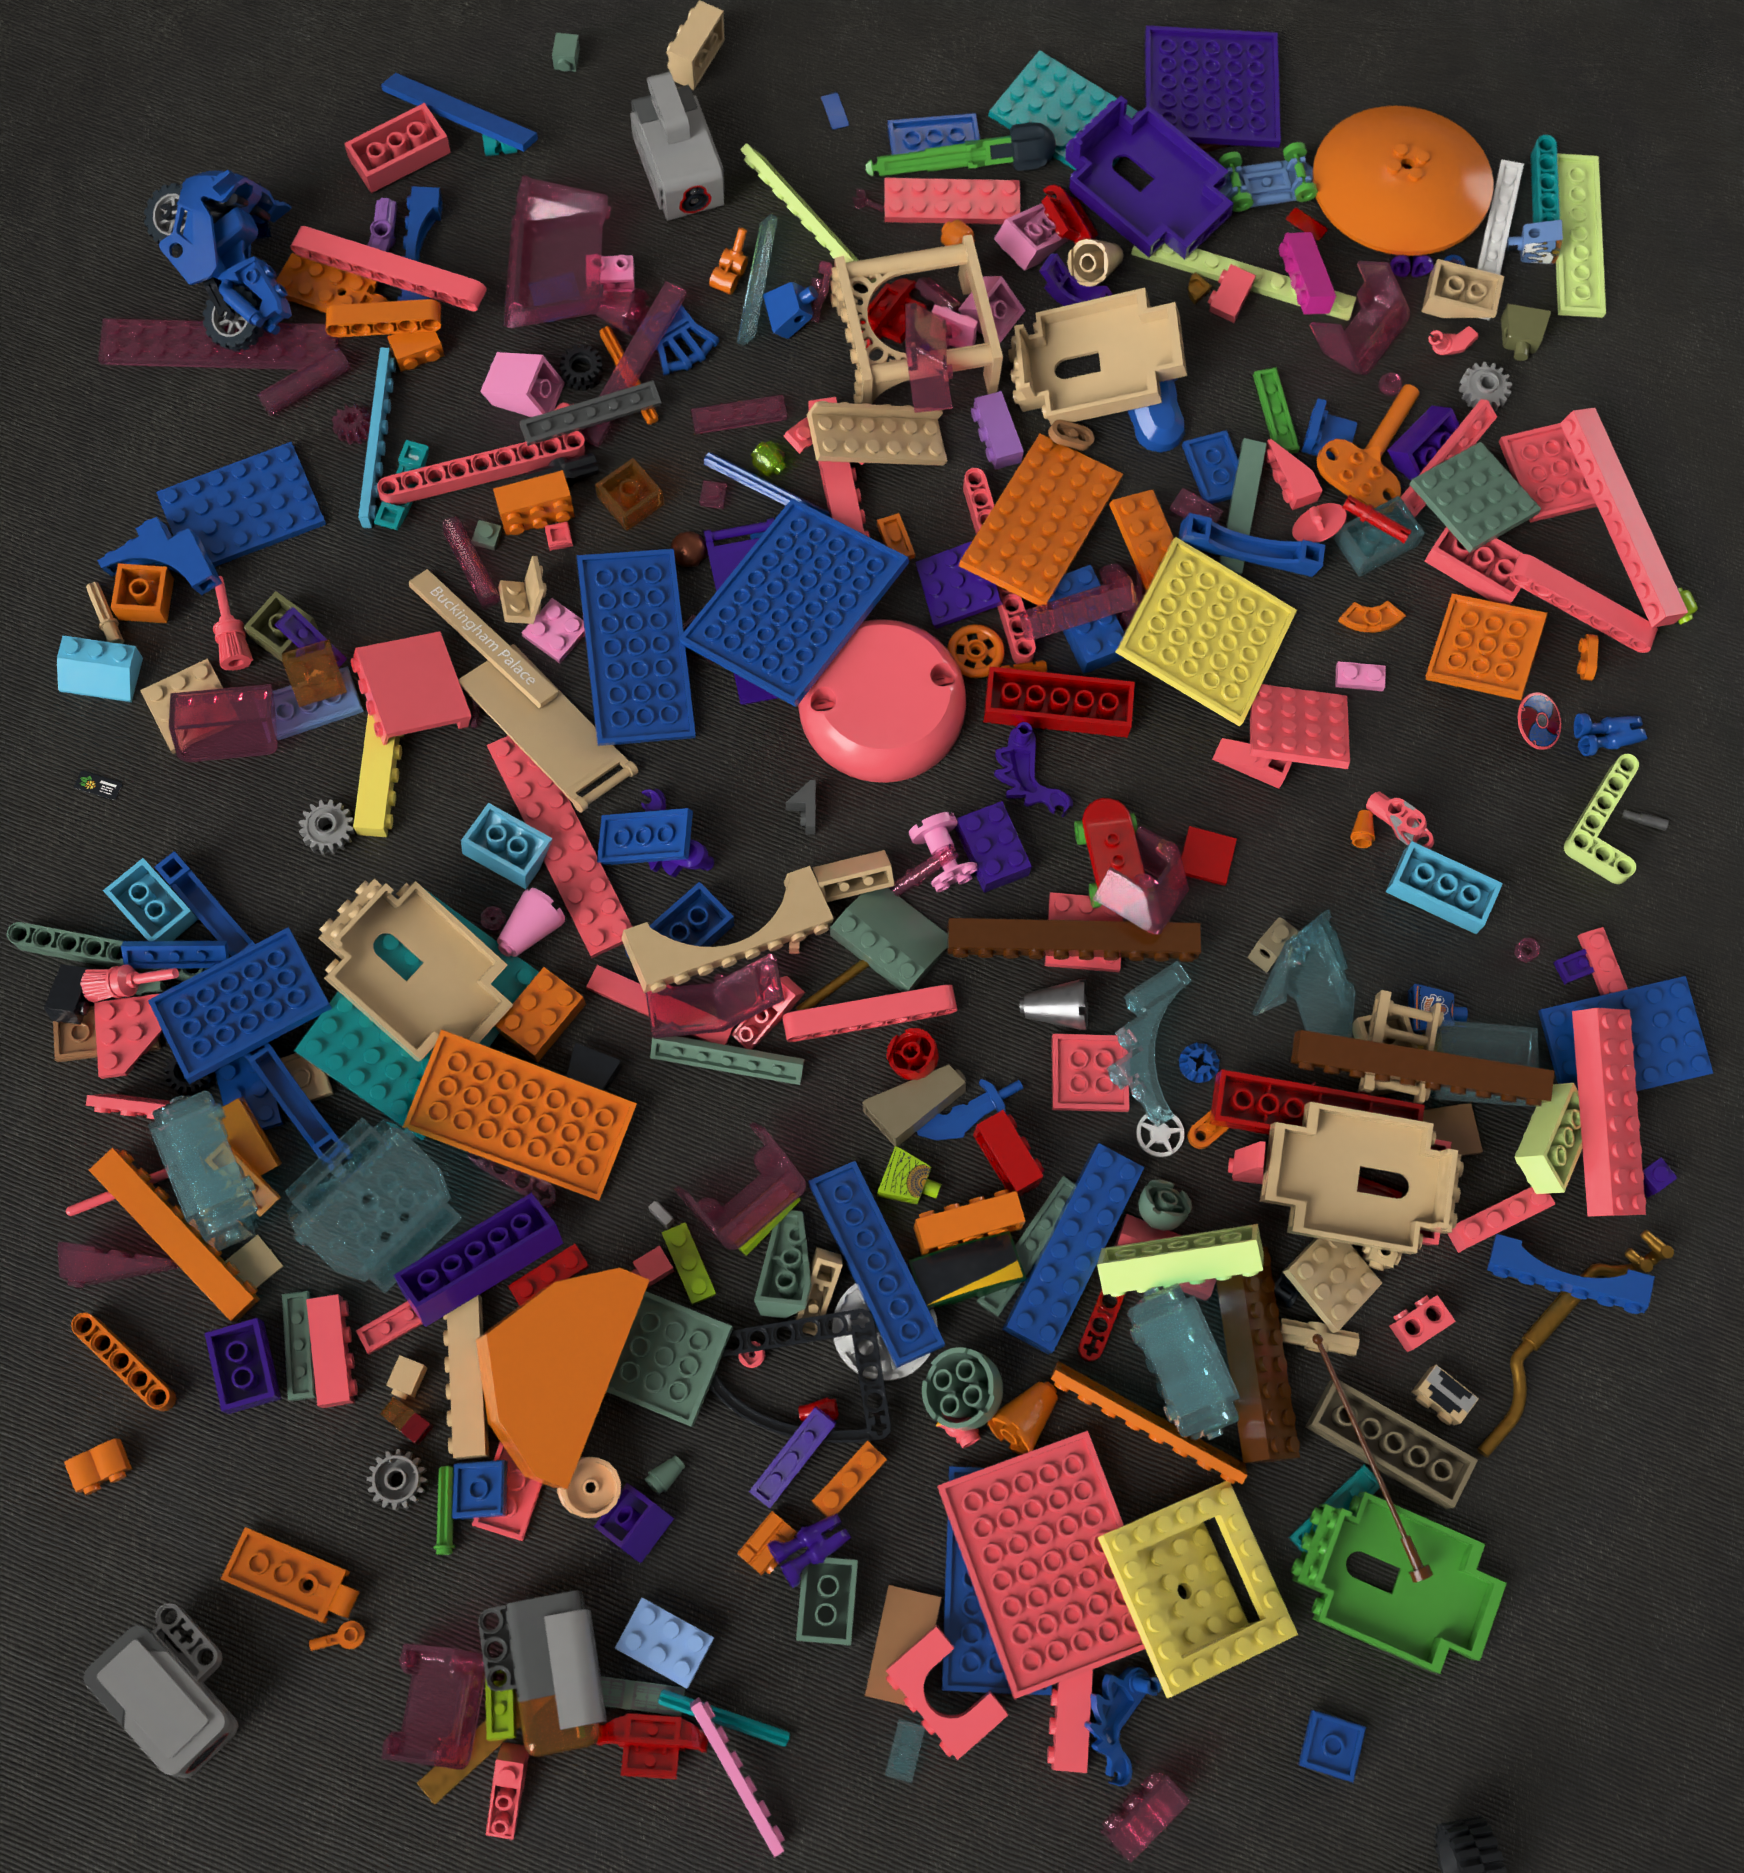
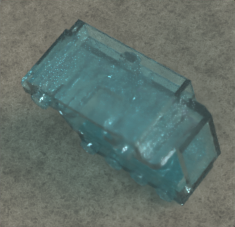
M203 1091L191 1097L189 1095L186 1097L178 1096L172 1099L170 1104L154 1110L152 1115L155 1121L148 1124V1127L187 1223L199 1230L205 1242L218 1251L253 1236L255 1229L258 1227L255 1219L259 1218L256 1214L258 1206L252 1194V1191L256 1190L250 1175L245 1176L242 1167L236 1162L227 1140L228 1133L222 1121L223 1118H226L221 1104H215L212 1094L208 1091Z
M362 1117L285 1190V1193L293 1203L286 1213L288 1214L290 1225L295 1232L293 1237L303 1247L308 1245L335 1272L364 1282L370 1279L385 1294L396 1283L394 1274L421 1259L462 1217L447 1203L451 1197L442 1171L414 1142L417 1137L407 1127L402 1130L396 1124L386 1122L384 1119L373 1128ZM346 1157L348 1161L342 1165L340 1162ZM331 1172L333 1176L329 1179L327 1175ZM365 1195L372 1196V1200L369 1203H363ZM403 1213L409 1214V1218L406 1221H401L400 1216ZM383 1232L390 1233L387 1240H381L380 1237Z
M1178 1284L1159 1290L1157 1286L1143 1293L1145 1297L1127 1312L1133 1327L1130 1329V1334L1134 1343L1140 1349H1143L1147 1358L1145 1362L1149 1372L1156 1375L1159 1382L1156 1384L1158 1393L1162 1399H1165L1167 1404L1164 1406V1411L1168 1420L1176 1424L1182 1437L1190 1436L1194 1441L1206 1435L1208 1440L1224 1434L1223 1428L1239 1421V1416L1233 1402L1240 1399V1396L1195 1296L1186 1298Z

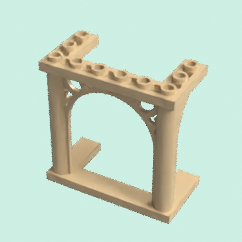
M972 235L963 236L961 244L845 263L844 256L835 257L834 267L831 268L832 280L830 285L832 293H830L832 307H836L838 316L841 315L842 322L847 323L848 328L845 329L847 343L852 344V349H850L852 364L856 363L857 370H855L856 382H854L856 393L853 395L854 404L869 403L872 405L873 401L885 390L907 380L984 367L983 376L988 394L998 391L1003 354ZM959 265L958 277L963 295L970 294L971 292L973 294L985 343L924 354H907L888 347L877 338L870 327L867 310L872 295L883 283L900 275ZM867 278H870V280L876 278V282L871 283ZM857 283L863 284L867 287L868 292H856L853 286ZM857 299L862 300L863 304L859 306ZM866 339H870L873 344L867 347ZM873 350H882L883 356L879 360L872 361L869 358ZM888 356H893V357L896 359V360H891V359H889V362H887Z

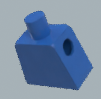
M789 282L763 295L773 333L789 339L813 317L810 302L818 298V293L813 286L810 285L805 288L795 282Z

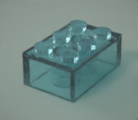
M1400 496L1374 509L1412 530L1404 544L1368 522L1364 521L1363 523L1359 521V517L1344 524L1337 532L1334 541L1359 577L1417 547L1425 532Z

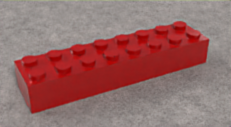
M1220 1070L1216 1074L1209 1124L1269 1135L1270 1125L1275 1122L1302 1127L1304 1106L1309 1102L1423 1121L1425 1105Z

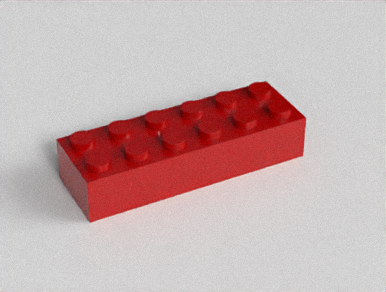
M990 666L987 677L983 722L1018 726L1021 722H1027L1032 728L1128 738L1132 727L1135 682Z

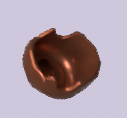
M682 532L671 543V549H674L675 562L683 567H697L708 556L706 542L701 535L695 532Z

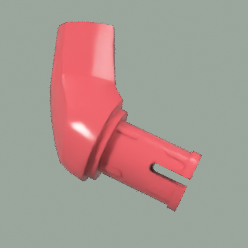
M1468 326L1458 334H1443L1435 330L1430 333L1434 337H1428L1429 343L1433 345V350L1437 354L1453 355L1463 353L1478 339V334Z

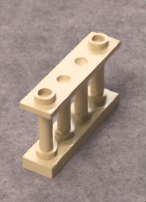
M1381 990L1375 995L1367 1041L1382 1043L1386 1038L1421 1045L1423 1050L1434 1051L1437 1028L1441 1026L1444 1013L1440 1012L1441 1003H1435L1430 1007V1011H1424L1394 1004L1390 1000L1392 992ZM1392 1013L1427 1021L1425 1036L1389 1028V1025H1386L1387 1015L1390 1016ZM1365 1075V1078H1360L1358 1093L1366 1095L1370 1094L1374 1089L1381 1087L1415 1095L1413 1103L1422 1104L1425 1100H1428L1431 1091L1425 1089V1084L1417 1083L1415 1086L1400 1085V1081L1390 1079V1082H1379L1374 1080L1375 1076Z

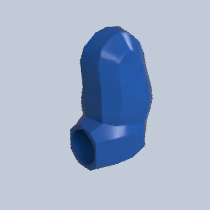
M1178 378L1160 382L1162 403L1127 410L1134 425L1136 438L1139 444L1147 450L1155 452L1170 451L1177 447L1185 436L1184 418L1177 402V391L1174 384Z

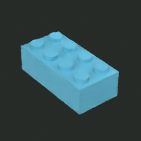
M1411 841L1400 858L1386 893L1477 934L1485 926L1503 883Z

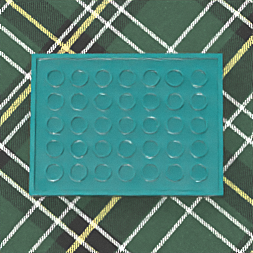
M428 892L507 964L491 985L513 1004L539 972L518 956L507 957L503 955L498 949L499 945L496 940ZM381 934L373 943L375 953L405 981L423 964L422 961L391 934ZM337 991L329 1002L332 1009L322 1013L317 1018L294 1052L403 1127L434 1047L421 1061L417 1062ZM494 1026L479 1044L490 1047L500 1032ZM406 1129L407 1131L418 1137L420 1140H424V1138L426 1137L424 1135Z

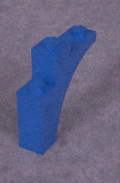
M157 517L148 519L141 526L135 528L139 537L127 541L125 545L106 553L104 557L97 560L100 567L112 577L116 575L118 563L165 566L169 570L184 576L191 587L200 595L222 584L199 536L190 528L177 532L172 537L168 527Z

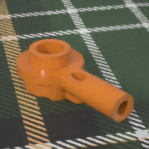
M347 1621L339 1627L337 1633L309 1640L310 1650L314 1651L337 1644L346 1649H355L363 1643L365 1630L359 1622Z

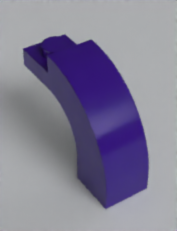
M1051 253L1039 270L1047 281L1044 287L1045 290L1062 306L1113 295L1107 286L1088 287L1080 285L1077 282L1078 280L1071 276L1057 253Z

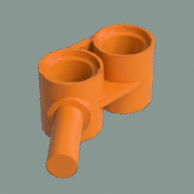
M739 227L733 248H726L723 251L719 267H716L712 272L709 282L710 287L730 295L734 293L738 281L748 264V256L743 255L742 252L747 229Z

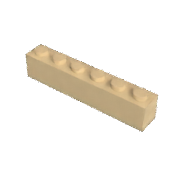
M478 1295L443 1316V1319L447 1320L448 1330L443 1332L444 1345L448 1346L449 1357H445L444 1364L445 1372L450 1374V1383L446 1384V1398L451 1400V1410L447 1411L448 1427H452V1437L448 1438L449 1454H453V1458L457 1460L489 1457L488 1422L476 1339L483 1334L482 1297Z

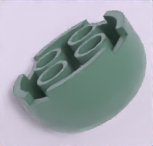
M963 1347L951 1348L939 1354L931 1362L933 1365L927 1374L926 1381L923 1380L922 1383L923 1402L929 1415L940 1424L956 1430H973L989 1422L998 1411L1003 1398V1381L996 1365L984 1354ZM942 1413L957 1419L972 1418L964 1422L954 1423L946 1419Z

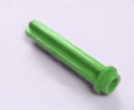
M451 1466L439 1468L437 1545L433 1547V1549H436V1555L453 1554V1549H455V1545H453L452 1519L454 1468Z

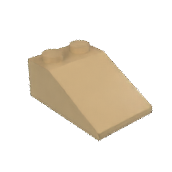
M1437 259L1429 276L1422 313L1441 318H1495L1504 276Z

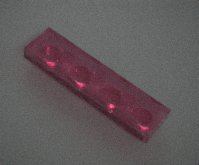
M783 395L691 409L695 434L787 420Z

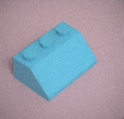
M63 635L57 655L58 690L65 693L132 702L143 657L136 646Z
M488 803L461 839L463 855L526 889L539 872L551 845L552 838Z

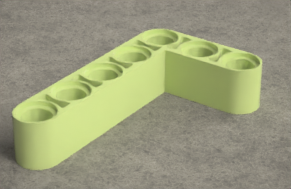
M1631 754L1621 755L1610 767L1564 843V851L1569 857L1614 884H1622L1636 871V864L1631 857L1599 839L1598 835L1639 768L1637 758ZM1620 765L1625 766L1628 771H1624ZM1609 784L1614 785L1616 790H1613ZM1597 802L1602 803L1605 809L1600 808ZM1586 821L1590 822L1594 828L1587 826ZM1574 840L1579 841L1582 845V848L1578 847L1575 844ZM1596 853L1600 854L1604 861L1599 860ZM1617 866L1623 868L1625 874L1621 873L1618 870Z

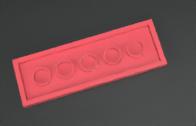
M885 178L884 222L947 223L948 221L952 222L960 219L965 224H1003L1005 219L1020 213V180Z

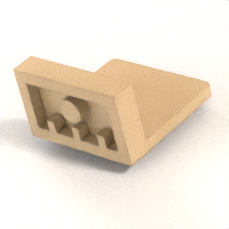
M532 556L524 582L500 580L498 588L505 622L534 624L536 614H540L541 599L546 596L547 587L546 583L542 581L543 567L539 565L537 556Z

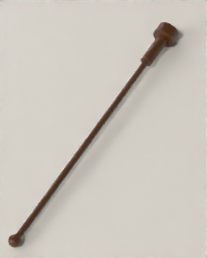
M1315 1334L1312 1337V1341L1314 1344H1317L1402 1536L1400 1539L1413 1568V1570L1409 1571L1413 1583L1433 1576V1572L1429 1564L1423 1565L1411 1536H1407L1322 1344L1323 1337L1320 1334Z

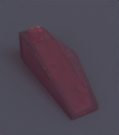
M66 1242L58 1243L59 1277L68 1281L67 1285L83 1288L84 1283L94 1285L177 1269L178 1266L170 1259L134 1254V1257H129L130 1254L117 1250L108 1251V1254H105L103 1250L95 1249L94 1246Z

